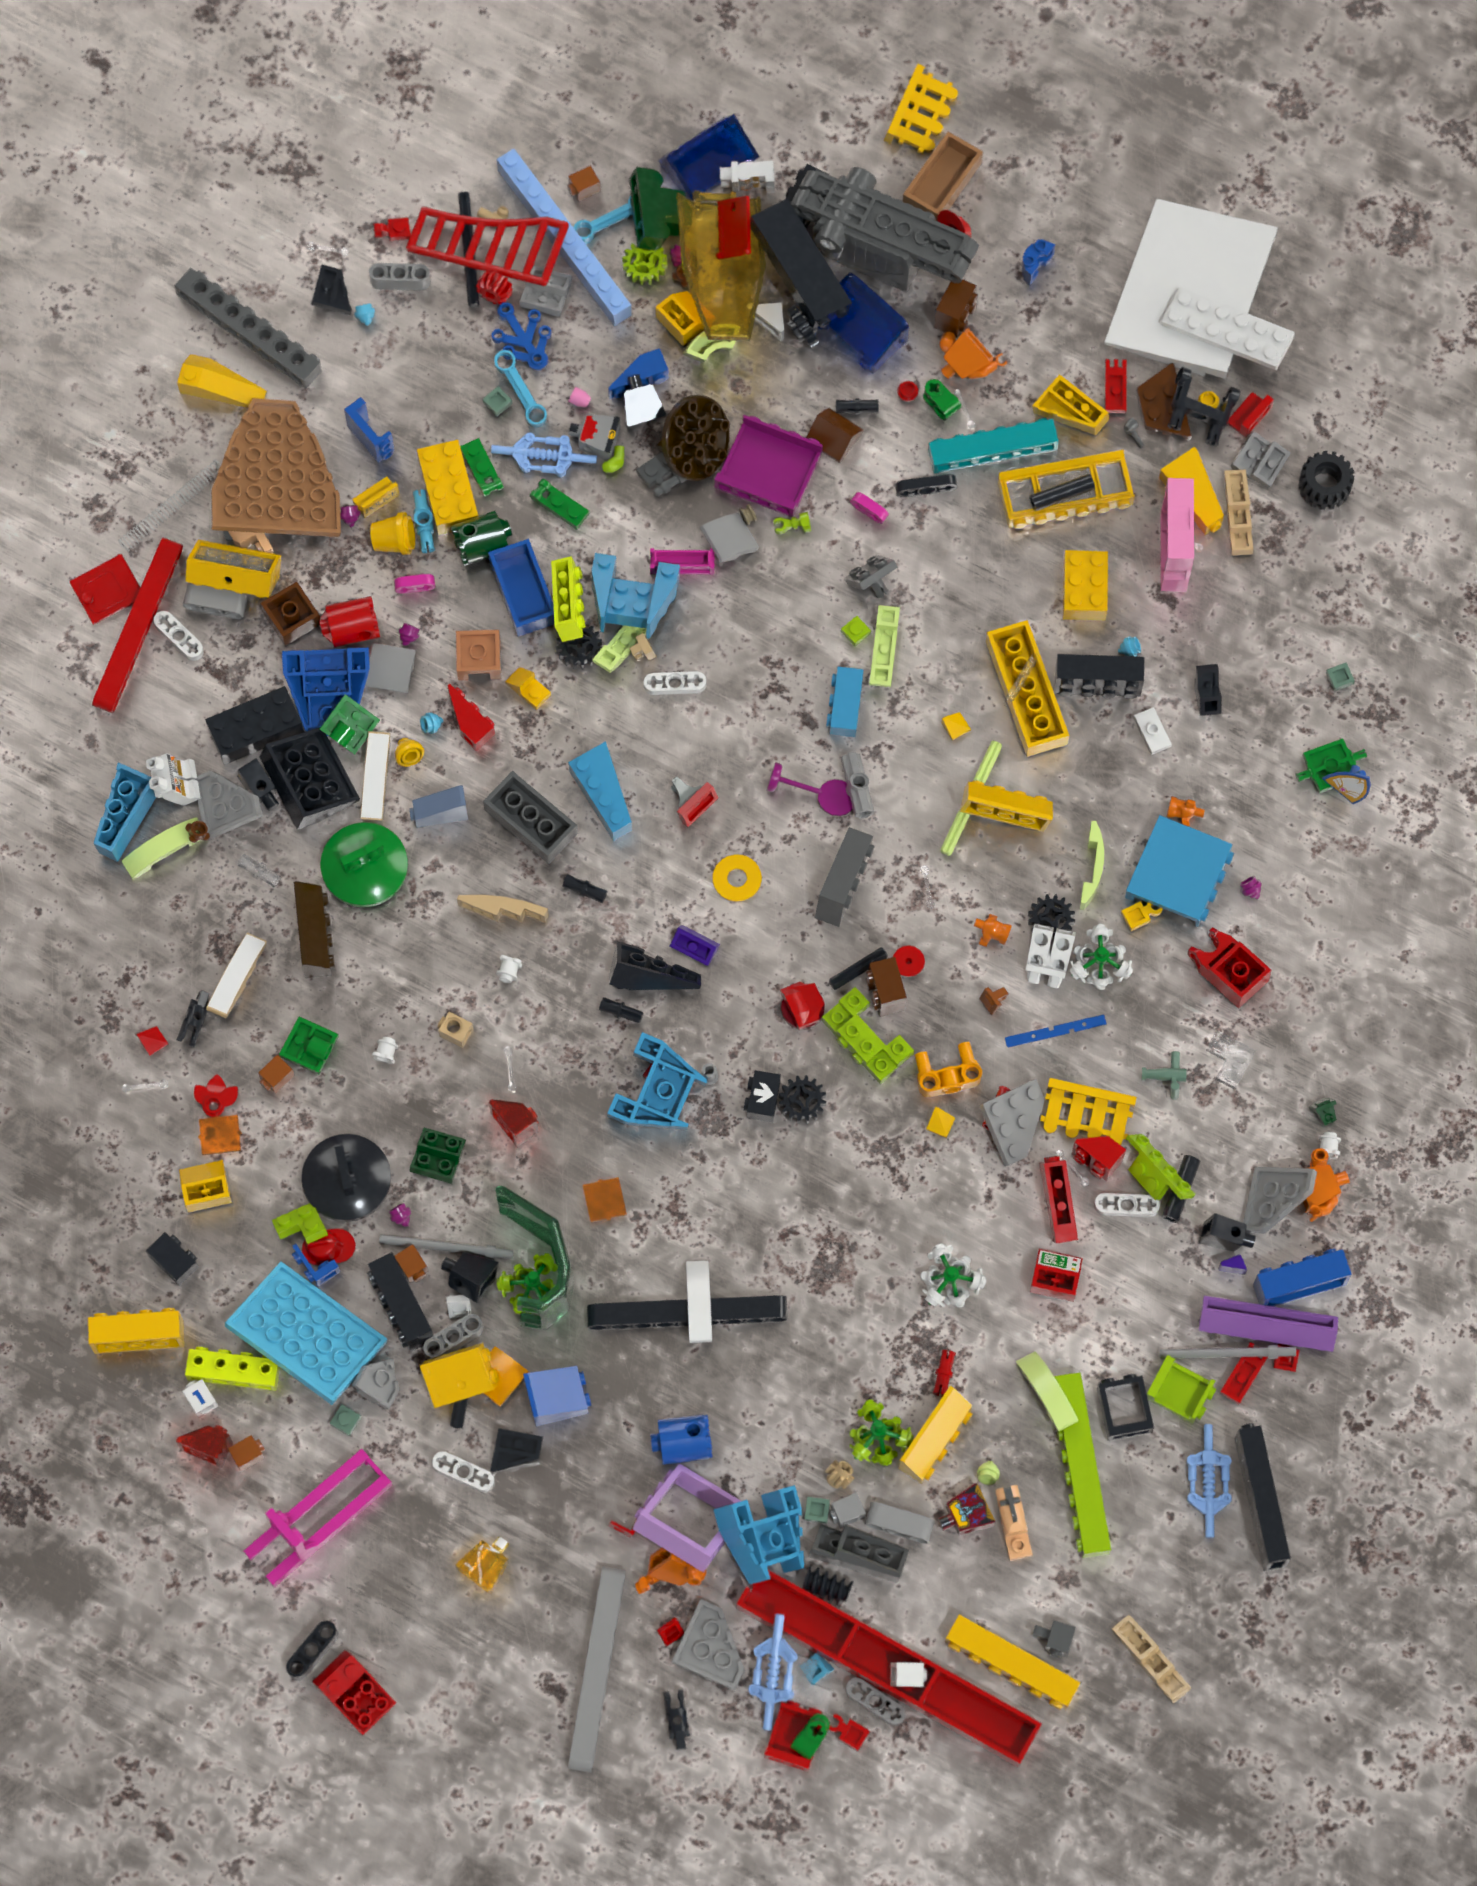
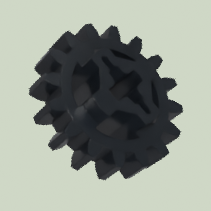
M795 305L786 310L791 320L787 324L798 341H805L810 348L819 344L820 342L815 335L818 331L817 327L812 329L804 314L799 312Z
M585 624V628H582L584 634L582 638L562 642L561 638L556 639L558 644L556 651L560 653V660L565 659L566 666L573 663V669H576L577 665H581V668L584 669L586 663L590 666L593 665L592 659L602 649L600 646L603 645L602 639H598L600 637L599 631L593 633V626L586 628Z
M1046 894L1045 900L1038 897L1037 904H1031L1033 911L1028 912V917L1031 918L1028 920V925L1040 924L1054 927L1052 934L1054 939L1056 929L1064 921L1066 923L1060 929L1072 931L1070 925H1075V919L1072 918L1075 916V911H1069L1072 904H1065V897L1058 900V896L1055 894L1053 899H1050L1049 895ZM1043 907H1045L1044 912H1043V913H1039V915H1037L1038 912H1039ZM1052 915V917L1055 918V920L1051 921V918L1048 916Z
M799 1075L796 1076L795 1082L788 1079L789 1086L782 1085V1091L785 1093H779V1099L782 1100L779 1102V1107H785L782 1110V1114L786 1115L789 1113V1121L797 1118V1124H800L801 1119H804L806 1124H809V1118L811 1117L816 1121V1113L823 1114L822 1107L826 1106V1101L822 1100L826 1098V1092H821L823 1085L816 1086V1079L814 1078L810 1082L807 1075L804 1077V1080H801ZM796 1088L794 1095L788 1097L790 1092ZM800 1092H801V1094H802L804 1100H806V1102H805V1107H804L802 1101L799 1100ZM817 1102L816 1106L809 1111L810 1106Z

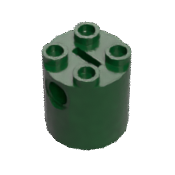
M496 511L450 526L455 546L461 552L460 557L464 566L488 558V552L508 546L507 538L513 536L508 520L500 519Z

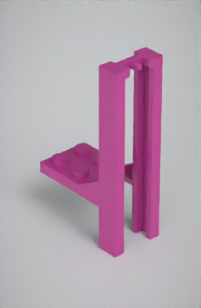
M361 1448L289 1512L282 1513L281 1510L276 1512L271 1507L265 1513L271 1527L244 1550V1553L250 1560H253L280 1535L294 1552L266 1575L268 1581L275 1588L392 1486V1482ZM363 1463L366 1466L370 1465L373 1471L379 1475L375 1482L307 1541L303 1539L302 1534L295 1527L290 1528Z

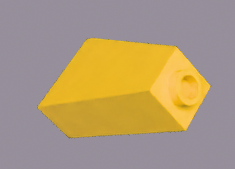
M1193 447L1160 470L1159 479L1165 486L1168 478L1194 479V522L1206 535L1209 532L1214 533L1222 527L1224 514L1196 447Z

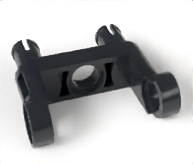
M1181 367L1175 379L1177 387L1171 404L1173 411L1168 427L1171 429L1174 426L1173 430H1181L1184 415L1187 414L1210 425L1205 442L1207 444L1211 442L1210 445L1218 446L1222 430L1227 427L1231 410L1240 397V390L1230 387L1225 397L1222 398L1219 410L1187 397L1192 381L1191 369Z

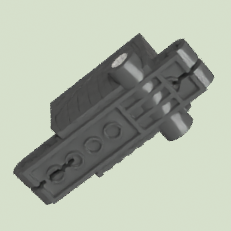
M853 167L847 177L842 175L839 179L818 170L807 171L791 205L798 216L815 223L813 227V241L824 257L905 292L909 290L919 268L948 281L961 283L969 264L979 248V244L970 238V235L935 221L936 217L928 211L925 212L901 200L894 199L887 194L885 195L878 190H873L877 180L873 174L865 169Z

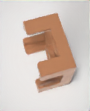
M499 630L456 631L458 681L469 680L468 674L490 673V679H501Z

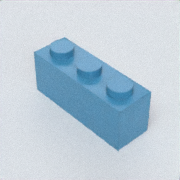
M838 667L837 674L832 675L831 686L835 687V693L830 694L829 707H833L832 714L827 715L826 727H830V735L856 737L864 669Z

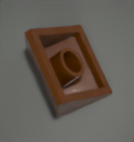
M827 408L816 416L806 438H813L819 441L820 444H823L822 452L840 463L864 432V429L836 413L831 408Z

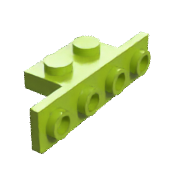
M1134 1134L1126 1137L1139 1152V1155L1128 1170L1154 1200H1161L1169 1187L1180 1199H1190L1196 1195L1189 1183L1184 1181L1177 1174V1170L1166 1162L1162 1153L1150 1144L1146 1136Z

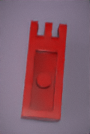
M1105 359V410L1108 413L1126 414L1127 359H1122V367H1118V359H1114L1113 367H1110V359Z
M1250 1342L1247 1348H1254V1344ZM1241 1357L1219 1394L1239 1405L1268 1357H1262V1359L1260 1357Z

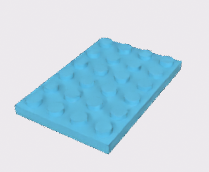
M280 1262L231 1315L224 1326L331 1405L355 1380L361 1367L368 1365L386 1345L388 1340L283 1262Z

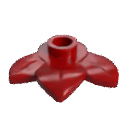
M218 1074L210 1079L206 1087L195 1085L194 1088L195 1100L203 1105V1111L209 1117L220 1116L226 1107L235 1103L238 1097V1087L231 1086L226 1088L223 1079ZM212 1104H217L218 1108L216 1110H211L210 1106Z

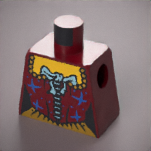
M978 1483L973 1484L948 1501L946 1509L949 1514L938 1518L939 1525L943 1531L955 1526L959 1535L995 1526L996 1522Z

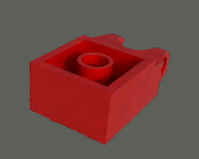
M1212 927L1209 930L1208 936L1213 941L1216 950L1204 952L1191 946L1187 954L1194 962L1198 972L1237 1008H1240L1269 981L1272 970L1240 941L1238 942L1232 936Z

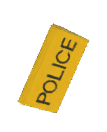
M386 476L353 498L352 502L354 505H358V510L366 518L400 496L398 484L396 482L392 483Z

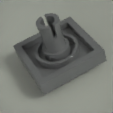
M875 555L866 561L867 564L852 569L849 572L850 575L844 578L848 586L860 590H865L871 586L876 597L881 598L884 596L883 593L886 595L889 593L881 578L898 568V566L892 559Z

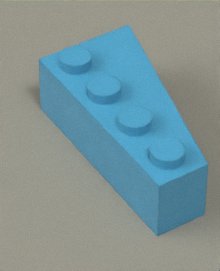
M605 741L568 762L570 774L612 840L615 841L632 831V822Z
M119 762L116 767L115 779H113L109 799L106 800L104 806L105 812L100 820L93 843L99 854L117 862L156 798L154 790L150 789L149 784L152 777Z

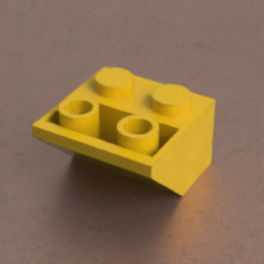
M688 291L671 294L655 307L657 320L682 346H685L715 322V319Z
M223 1160L179 1169L183 1198L188 1213L232 1203Z

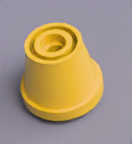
M399 512L396 516L371 523L370 534L374 551L409 555L415 549L414 524L411 516H408L406 512Z

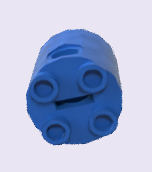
M699 1414L658 1419L659 1433L650 1434L652 1453L661 1452L663 1465L713 1458L708 1415Z

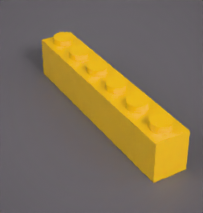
M960 1614L945 1639V1642L948 1644L947 1647L956 1653L962 1651L969 1655L967 1658L978 1665L980 1663L987 1665L991 1673L997 1676L1003 1674L1009 1678L1008 1682L1014 1686L1020 1687L1022 1685L1028 1688L1029 1694L1038 1699L1041 1696L1049 1700V1705L1058 1710H1061V1708L1066 1710L1081 1683Z

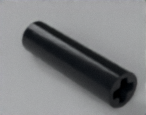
M1086 474L1030 495V503L1036 512L1095 490V484L1092 476Z
M1184 1155L1177 1174L1192 1187L1201 1161L1196 1157ZM1171 1189L1162 1218L1172 1223H1178L1187 1199H1180Z

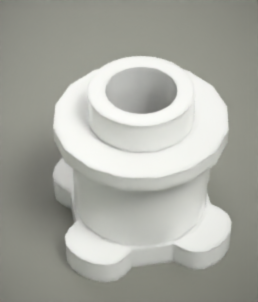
M501 955L500 970H497L496 975L499 976L500 981L505 983L516 981L518 978L516 976L517 970L522 968L521 960Z
M389 1037L378 1039L377 1043L379 1045L377 1051L372 1053L373 1059L394 1064L393 1055L395 1049H398V1045L395 1043L396 1040Z
M1324 1132V1135L1319 1136L1321 1141L1320 1148L1327 1151L1328 1158L1338 1159V1156H1340L1338 1143L1341 1142V1138L1337 1137L1336 1133Z

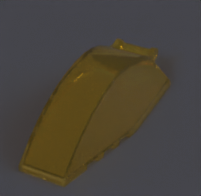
M694 190L693 202L681 195V193H677L682 269L704 333L708 340L750 341L766 269L765 251L751 230V254L718 260L716 258V253L719 252L718 203H707L736 198V192L718 194L700 193L699 190ZM760 196L750 199L751 218L752 215L761 211Z

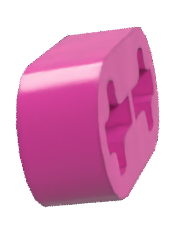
M856 492L850 500L854 508L879 524H882L889 516L888 511L861 492Z
M431 574L403 576L394 580L395 592L399 594L425 592L436 587L435 577Z

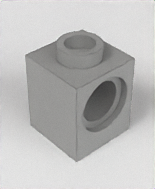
M857 1492L831 1503L832 1510L829 1511L833 1523H838L840 1528L866 1516Z

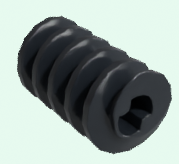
M810 1565L802 1589L808 1591L811 1588V1594L814 1596L819 1592V1598L822 1600L828 1595V1603L830 1604L837 1599L836 1605L840 1607L843 1602L846 1603L854 1581H851L846 1586L844 1577L837 1582V1574H834L829 1579L827 1570L820 1575V1568L817 1567L812 1572Z

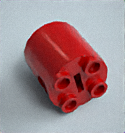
M372 596L325 606V611L319 620L322 636L329 640L334 647L380 638Z

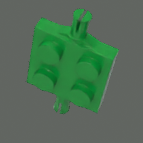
M1343 738L1303 752L1302 756L1307 765V770L1296 773V779L1300 782L1311 778L1319 794L1333 789V787L1325 782L1322 777L1335 772H1350L1352 766L1356 765V761L1367 758V753L1365 749L1352 753L1347 748Z

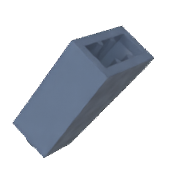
M463 785L412 800L413 808H409L411 821L416 822L417 828L468 820Z

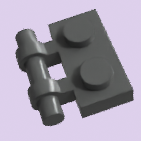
M663 452L636 469L637 474L648 488L657 484L658 487L653 489L656 497L663 493L667 494L671 491L670 488L686 481V479L677 476L669 468ZM672 473L673 477L667 481L663 480V478Z

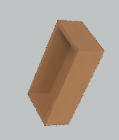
M948 131L904 192L903 202L925 212L932 213L936 217L935 221H937L939 212L951 208L982 164L983 151Z

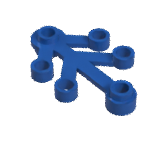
M507 302L499 305L497 309L498 317L502 321L509 323L516 336L507 335L501 329H495L492 332L493 342L524 347L527 353L515 351L510 345L505 346L502 350L512 351L515 360L527 362L528 366L533 370L540 371L544 369L548 364L545 348L548 339L551 337L550 327L546 325L539 328L540 339L537 348L535 349L532 344L537 323L541 320L540 311L537 309L529 311V322L525 333L514 316L513 305ZM509 308V311L503 312L502 309ZM536 314L538 317L533 319L531 315ZM543 331L549 332L547 335L541 334ZM496 334L502 335L500 338L494 337ZM503 356L506 360H511V357ZM540 357L541 360H540V361H534V358Z

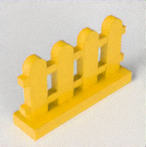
M917 64L883 141L891 144L893 138L899 140L898 144L903 145V143H907L918 148L917 152L922 154L923 151L931 153L934 150L935 142L929 136L930 134L935 136L941 134L943 125L936 120L938 117L947 118L949 116L950 107L944 104L945 100L954 101L958 96V91L952 87L953 83L949 81L945 84L932 78L934 75L932 73H928V75L923 74L925 66ZM916 86L922 88L920 92L915 91ZM926 91L940 96V101L926 96ZM909 103L914 105L913 109L907 108ZM921 108L932 113V119L918 113V109ZM901 120L906 122L905 127L900 125ZM911 125L926 131L925 135L923 136L910 130Z
M1049 1078L1047 1089L1051 1090V1094L1046 1093L1045 1099L1049 1100L1046 1116L1041 1115L1040 1119L1041 1122H1044L1045 1132L1049 1134L1054 1133L1057 1125L1066 1127L1065 1133L1069 1138L1077 1137L1079 1130L1088 1132L1087 1138L1105 1135L1111 1137L1120 1145L1123 1140H1127L1128 1134H1124L1127 1118H1132L1133 1112H1129L1130 1107H1135L1137 1097ZM1064 1093L1073 1094V1098L1064 1097ZM1086 1097L1095 1099L1094 1104L1085 1102ZM1108 1102L1117 1104L1116 1108L1107 1107ZM1062 1103L1071 1105L1068 1121L1059 1119ZM1084 1108L1093 1110L1089 1126L1081 1124ZM1106 1113L1114 1114L1111 1131L1102 1129Z

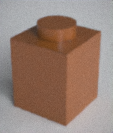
M591 165L569 175L567 188L571 196H576L578 202L601 192L600 181Z
M278 1055L258 1072L261 1079L259 1083L267 1091L271 1089L275 1094L295 1076L293 1069Z
M413 1244L395 1255L409 1283L413 1281L418 1282L426 1277V1273L429 1272L428 1267Z
M252 1435L228 1448L240 1472L265 1459L262 1454L265 1448L259 1439L254 1440Z

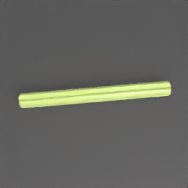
M991 741L973 781H981L985 784L1001 751V743ZM959 809L941 847V853L947 856L952 854L970 814L960 812Z

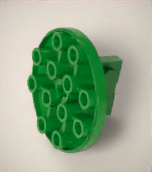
M363 822L348 825L340 829L329 839L321 855L320 868L326 887L338 900L351 906L371 907L386 902L400 890L407 876L408 858L403 843L395 833L382 825Z

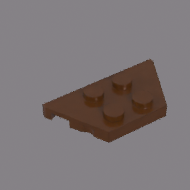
M1171 363L1137 387L1136 392L1146 430L1160 431L1170 436L1175 434L1184 437L1185 440H1191V432L1186 414L1184 415L1181 430H1173L1174 426L1171 429L1168 427L1173 411L1171 404L1177 387L1175 384L1176 369L1174 363Z

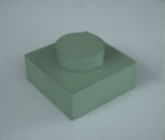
M499 386L482 399L483 403L496 416L513 404L512 399Z
M1347 662L1326 670V675L1334 691L1355 683Z
M341 1405L330 1425L350 1437L362 1417L346 1406Z
M807 1497L804 1521L827 1524L830 1499Z

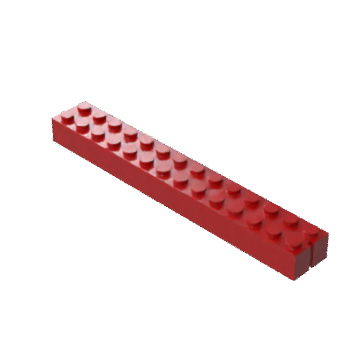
M768 1570L770 1579L749 1584V1587L746 1586L736 1604L737 1610L773 1630L775 1614H783V1636L819 1654L822 1658L1019 1768L1041 1728V1722ZM891 1663H924V1668L927 1671L924 1687L890 1686Z

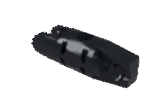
M201 990L196 1000L191 999L176 1039L177 1041L182 1042L188 1029L193 1031L189 1040V1046L195 1047L208 1012L206 1010V1003L209 997L208 992Z
M684 1689L678 1690L677 1697L680 1708L671 1709L669 1691L663 1692L669 1738L676 1740L677 1751L686 1750L685 1737H690V1731L687 1722ZM675 1717H680L682 1719V1722L680 1724H675L673 1722V1719Z

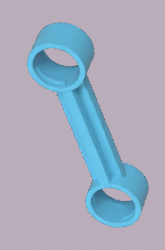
M631 196L627 204L591 222L580 220L575 223L573 228L576 232L583 227L591 230L590 235L581 237L585 244L590 243L594 239L595 233L633 215Z
M508 350L499 351L494 358L495 367L500 373L506 375L523 404L528 424L532 427L543 426L547 421L546 409L535 402L515 367V356ZM505 355L513 360L512 365L506 369L499 367L497 363L498 359ZM534 409H540L544 413V418L539 422H533L529 418V413Z

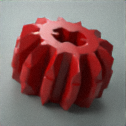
M487 270L483 273L476 285L477 292L481 294V297L495 305L497 303L501 305L506 302L513 291V284L508 281V277H504L502 273L499 274L494 270L492 272Z

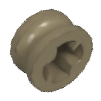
M750 504L746 505L745 509H739V513L747 526L750 525L751 521H757V516Z

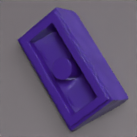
M681 925L677 928L669 947L709 966L720 944Z

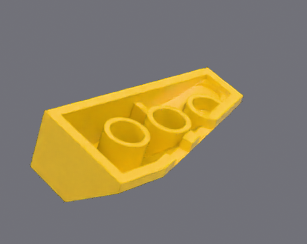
M190 354L183 362L177 381L181 394L246 408L249 407L253 398L265 399L267 393L262 387L215 360Z

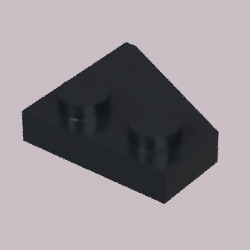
M321 264L311 305L350 315L352 308L349 304L342 270Z
M498 1428L490 1472H497L538 1460L540 1458L543 1436Z

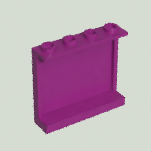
M743 415V423L721 472L717 473L715 477V488L786 516L794 517L822 455L823 444H820L819 441L813 438H804L795 431L783 430L774 423L762 422L756 416Z

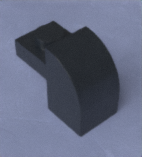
M1218 664L1196 666L1195 694L1200 716L1222 714Z

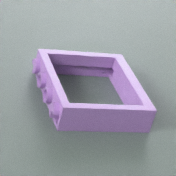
M679 1463L674 1471L672 1469L668 1471L663 1480L665 1482H660L654 1491L655 1495H649L644 1503L645 1508L640 1507L634 1516L637 1518L633 1530L704 1572L726 1543L720 1532L718 1531L705 1549L650 1514L674 1484L714 1508L737 1503L741 1500Z

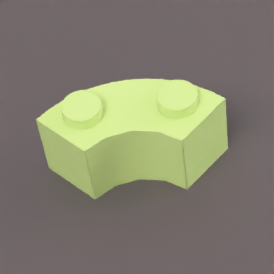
M718 326L708 329L696 336L688 344L683 355L699 362H704L710 353L715 350L729 351L733 349L740 329L732 326Z

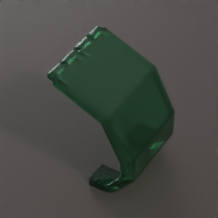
M497 1186L495 1192L499 1213L507 1216L550 1246L555 1264L558 1266L557 1282L550 1291L539 1300L518 1297L517 1302L518 1311L540 1315L521 1313L520 1325L522 1327L546 1330L569 1311L574 1289L572 1266L559 1220L507 1187Z

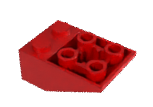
M346 1650L338 1655L312 1681L318 1690L362 1735L396 1704L357 1659Z

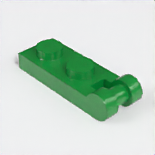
M477 438L461 445V452L483 496L490 495V492L496 489L497 491L504 489L503 483L497 475L480 439ZM492 479L493 482L489 484L485 483V481Z
M541 479L537 489L532 490L529 494L533 501L576 530L590 514L588 509L556 489L545 479ZM544 492L550 494L547 498L542 496Z

